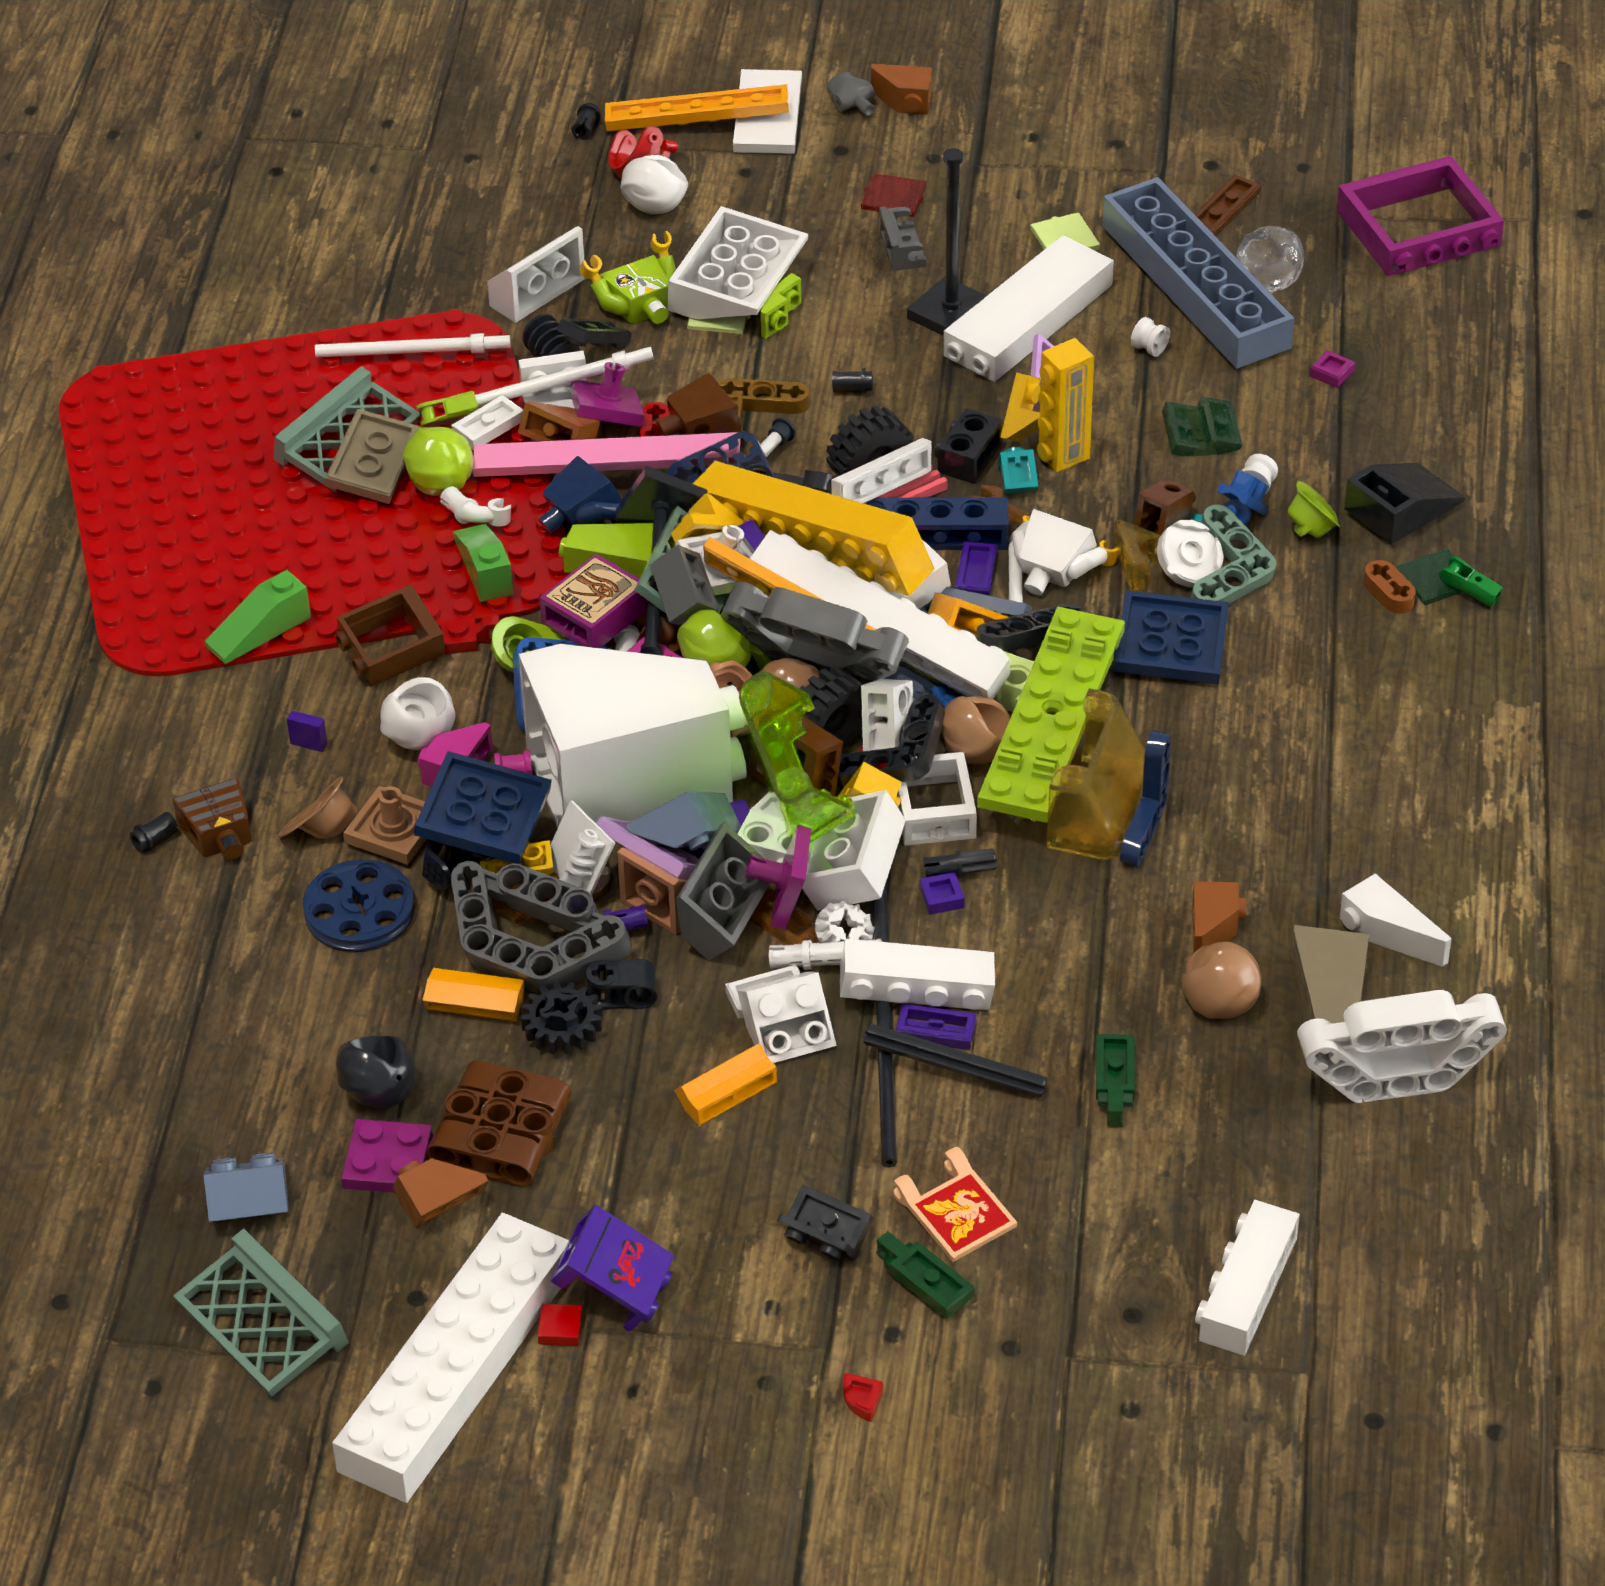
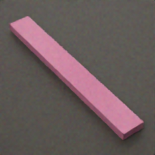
M735 433L476 444L474 447L472 472L474 477L559 473L577 456L581 457L597 471L644 469L645 466L653 469L670 468L675 461ZM740 438L738 439L739 445L729 450L728 444L722 445V448L728 454L729 464L736 462L732 456L740 452ZM711 451L704 456L705 466H710L714 461L723 463V457L718 452ZM698 458L692 459L691 461L695 464L694 467H699Z

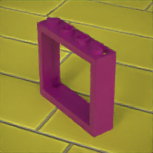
M1452 156L1339 185L1336 211L1387 276L1501 246L1504 219ZM1449 189L1475 222L1394 243L1369 210Z

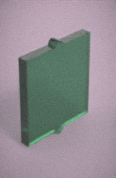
M1448 548L1396 566L1415 587L1416 596L1424 606L1463 593V591L1445 584L1439 577L1441 569L1447 568L1449 566L1448 561L1454 556Z

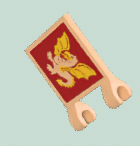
M954 1147L945 1152V1157L948 1160L944 1162V1168L955 1178L920 1196L912 1179L908 1175H902L894 1180L896 1188L893 1190L895 1199L912 1212L952 1262L1017 1227V1221L971 1168L966 1156L959 1147Z

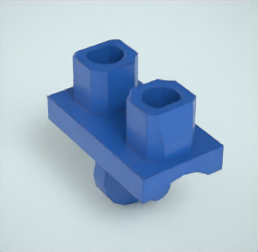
M1237 469L1230 486L1222 482L1219 485L1217 492L1230 499L1224 506L1230 509L1244 525L1251 518V509L1265 516L1269 506L1262 503L1269 486L1245 472Z

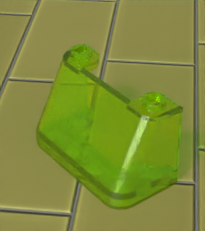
M761 670L749 678L740 689L739 701L751 746L787 835L792 838L797 825L812 828L811 843L856 815L857 811L850 797L846 795L833 797L831 792L813 787L809 776L802 768L792 742L806 733L804 726H802V718L805 712L815 709L809 693L765 670Z

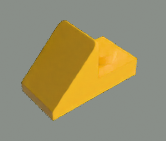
M1016 372L1001 438L1019 442L1039 429L1038 419L1040 412L1033 411V407L1039 400V383L1041 378Z
M706 493L693 505L688 514L682 518L681 523L671 532V535L676 544L677 540L722 532L724 526L727 525L728 528L729 525L738 526L744 523V521L713 496Z

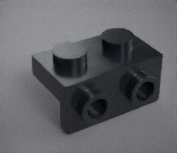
M802 1185L788 1215L780 1214L777 1222L785 1229L784 1236L801 1245H805L808 1240L819 1245L818 1251L832 1259L839 1261L841 1256H844L854 1261L875 1218L865 1211Z

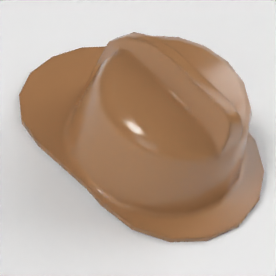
M338 777L315 802L288 822L278 833V837H283L297 828L319 839H328L340 834L358 812L357 807L340 787L343 777Z

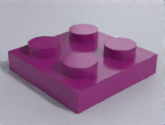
M356 1119L341 1178L342 1187L344 1189L395 1193L392 1187L399 1176L398 1171L415 1160H418L420 1164L427 1161L428 1156L426 1152L433 1137L432 1125Z

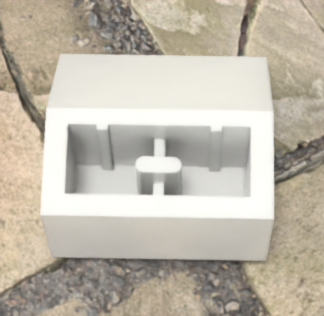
M808 971L737 990L750 1037L754 1045L760 1043L766 1056L773 1063L837 1046L818 972Z

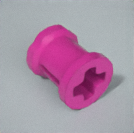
M524 750L523 754L501 756L500 753H494L495 764L532 774L530 750Z

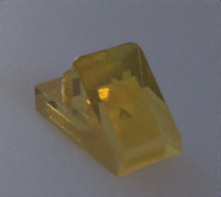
M1116 520L1114 548H1119L1118 558L1131 591L1145 589V575L1150 574V564L1159 563L1156 550L1160 535L1124 520Z

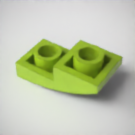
M793 273L785 277L776 285L762 306L761 336L767 339L783 329L788 324V312L802 303L800 277Z

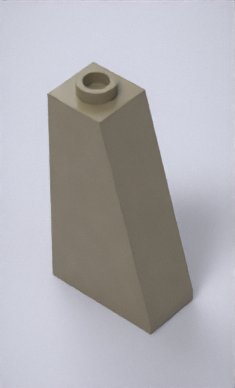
M1294 925L1291 956L1307 1021L1318 1018L1327 1020L1331 1024L1345 1022L1343 1018L1344 1011L1352 1004L1361 1002L1369 934Z

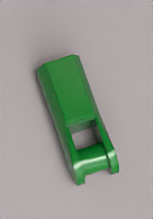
M1457 556L1451 557L1448 561L1449 566L1442 568L1439 572V577L1445 584L1465 592L1489 608L1494 606L1503 592L1502 586L1482 575Z

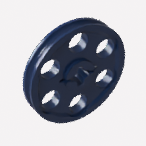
M351 860L327 868L311 881L303 898L305 922L311 934L323 944L344 951L371 950L392 942L408 928L415 909L413 889L406 876L395 867L375 860ZM367 874L377 877L369 883L358 880L361 876ZM331 884L341 886L340 890L332 893L323 890L324 887ZM391 891L403 893L398 899L392 900L385 897ZM354 894L356 895L358 904L360 903L363 907L364 916H362L360 907H357V905L354 902ZM320 911H330L333 913L327 919H317L314 917ZM382 918H392L395 920L389 926L377 924V921ZM347 928H357L360 930L359 933L353 936L341 934Z

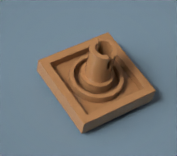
M378 786L343 832L344 842L408 865L427 840L414 836L415 824L425 801L402 794L398 788L393 786Z

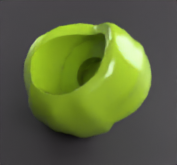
M418 428L406 443L402 453L406 470L412 483L422 493L430 496H441L446 488L452 486L460 490L464 487L465 482L472 473L474 459L470 444L465 437L450 428Z
M700 610L692 614L678 630L677 639L683 658L707 661L709 666L717 662L722 663L732 660L746 667L750 662L751 648L749 640L722 618L721 614L715 610Z

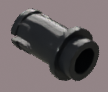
M585 103L578 108L577 120L572 126V133L576 138H578L580 131H583L581 140L590 137L594 124H597L601 119V113L597 105Z
M862 368V371H833V392L862 391V394H866V391H873V372L866 371V368Z
M164 812L144 825L137 824L134 826L133 831L130 833V840L138 851H150L155 843L178 832V828H176L178 824L169 812Z

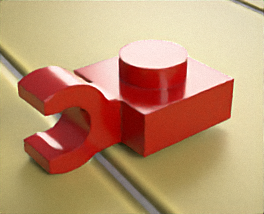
M485 616L477 624L475 617L441 621V630L444 633L445 654L477 651L478 643H492V632L495 625L499 622V616Z

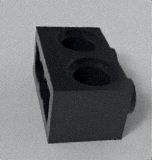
M966 408L959 419L953 420L946 437L940 439L936 445L935 458H938V471L940 474L974 484L1002 445V419Z

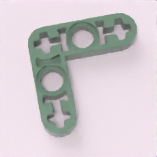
M1223 505L1207 507L1203 513L1201 523L1210 529L1209 533L1214 538H1218L1223 554L1231 563L1199 579L1193 586L1190 598L1229 602L1230 604L1270 582L1275 572L1276 560L1230 509ZM1230 541H1243L1247 547L1244 549L1234 548ZM1236 577L1242 582V585L1231 586L1224 579Z

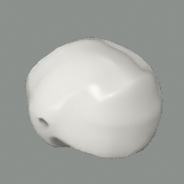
M650 155L633 159L626 165L623 170L620 188L624 198L636 209L647 214H662L673 210L680 203L687 191L688 182L685 175L670 159L660 155Z
M418 677L403 683L383 701L380 712V730L383 735L389 737L403 748L417 751L428 747L436 735L450 732L454 724L455 709L449 692L441 683L432 678Z

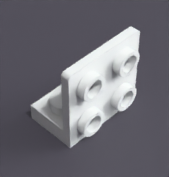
M584 351L518 360L520 382L586 365ZM571 382L523 395L524 405L525 402L531 401L574 408L569 392Z

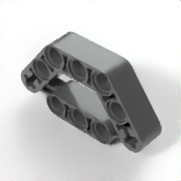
M736 582L721 613L722 618L773 661L782 658H793L813 665L819 671L823 669L829 671L831 667L842 668L862 684H867L896 673L909 643L908 637L894 628L866 629L867 618L855 610L781 587L773 588L768 597L760 589L749 583Z
M465 861L458 864L451 873L461 945L471 966L479 971L492 976L523 979L524 989L540 994V986H545L548 990L554 989V982H559L561 988H566L570 982H574L575 985L586 979L585 973L589 964L599 960L622 961L631 952L632 943L624 922L617 916L600 914L590 892L581 887L515 863L504 866L496 874L483 869L476 862ZM522 884L517 889H511L515 885ZM471 885H473L475 893H469ZM553 896L551 900L542 902L547 897ZM493 898L505 902L513 910L568 930L571 933L544 947H540L501 932L497 928ZM580 909H586L580 914H575ZM477 913H482L479 917L471 918ZM481 945H487L484 949L476 950ZM585 953L580 958H573L576 954ZM519 957L515 962L507 963L510 959ZM551 970L547 975L539 976L543 971Z

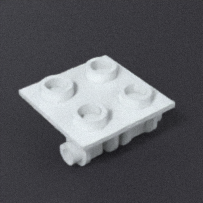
M574 801L569 802L551 842L553 867L560 880L581 887L590 892L592 896L615 842Z

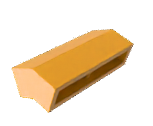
M433 968L427 979L423 1003L426 1010L517 1022L520 1007L524 1001V980Z
M759 1043L675 1089L674 1092L685 1112L700 1126L777 1083V1067L766 1056Z

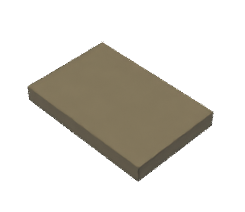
M357 409L326 476L325 486L389 504L406 467L402 454L406 443L421 426Z

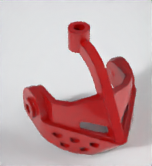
M657 127L645 128L641 133L638 143L631 132L621 130L613 137L608 153V163L622 180L624 168L633 159L659 155L660 146L662 150L660 156L669 159L670 153H676L678 143L671 140H663L662 132Z

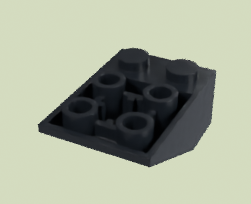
M1419 463L1375 464L1347 479L1344 510L1392 545L1464 502L1465 497Z

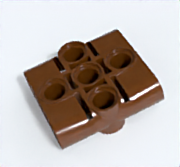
M472 1061L468 1064L457 1089L449 1093L445 1099V1113L427 1148L426 1154L429 1159L432 1158L483 1173L487 1179L516 1186H527L532 1182L543 1156L550 1153L553 1149V1134L571 1098L572 1092L566 1083L553 1077L485 1061Z

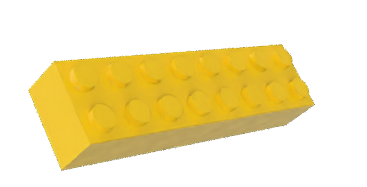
M714 461L693 483L696 486L707 489L708 494L744 522L750 519L753 520L764 536L770 530L779 535L786 534L792 537L799 546L809 551L816 550L822 553L829 562L839 567L846 566L856 573L857 577L869 583L871 581L876 582L888 592L910 596L935 569L912 517L718 461Z

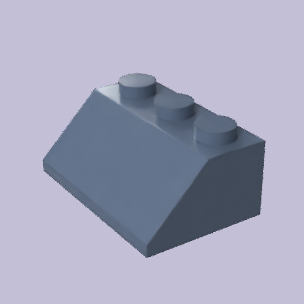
M687 791L627 824L626 827L630 833L674 848H689L690 851L702 848L705 851L722 823L725 822L737 834L741 825L725 793Z

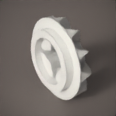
M844 899L836 904L830 902L819 912L815 922V932L820 943L845 941L846 933H844L842 927H837L840 925L842 918H845L848 926L854 927L851 929L847 939L872 940L875 927L871 924L870 914H865L860 910L859 904L849 905L846 904Z

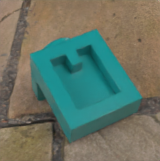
M1012 447L1004 452H1000L997 466L998 471H1001L1004 494L1036 492L1038 490V479L1033 449L1024 450L1021 447Z

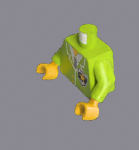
M665 231L664 241L666 243L660 244L656 241L655 233L653 234L651 248L655 253L659 254L660 258L658 259L655 255L600 275L598 272L601 269L602 261L597 255H592L590 259L593 268H590L587 262L583 260L579 269L580 274L586 279H591L593 283L590 286L605 311L620 315L633 324L647 319H651L655 324H660L667 319L669 315V310H667L668 281L676 271L673 255L668 253L672 240L671 235L668 231Z

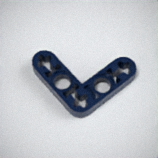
M748 431L735 433L675 461L668 470V475L674 477L678 472V466L688 470L695 466L691 460L698 458L699 468L704 473L707 469L704 465V456L708 452L715 451L721 454L725 464L749 471L755 468H762L768 476L776 478L759 440ZM739 438H743L746 442L752 441L754 446L749 449L750 455L745 456L743 452L736 453L732 456L736 462L729 464L728 454L722 448V445L728 444L729 450L739 445ZM698 471L688 477L689 483L693 484L699 478Z
M1153 730L1149 735L1144 755L1142 798L1123 840L1120 852L1121 863L1136 867L1140 866L1163 814L1169 786L1170 734Z

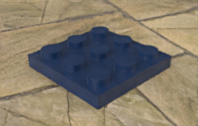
M1126 590L1121 620L1125 621V629L1116 650L1114 672L1219 684L1229 602Z
M447 751L415 824L414 836L520 864L551 790L552 780Z

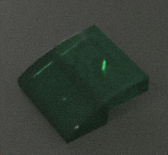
M1201 396L1197 406L1165 402L1162 415L1171 455H1220L1241 449L1242 440L1232 401Z

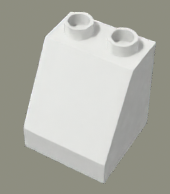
M558 644L519 654L527 750H530L531 764L535 775L552 780L551 790L546 802L557 829L570 801H574L595 823H597L599 817L603 816L633 822L687 791L725 793L729 802H733L732 782L745 779L747 769L740 742L737 737L730 738V731L745 726L744 710L736 687L731 685L719 688L707 661Z

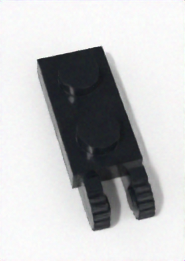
M562 319L557 331L569 336L567 341L581 347H586L587 343L598 347H604L605 343H611L613 347L623 349L628 346L632 337L631 331L624 328H615L616 325L608 320Z

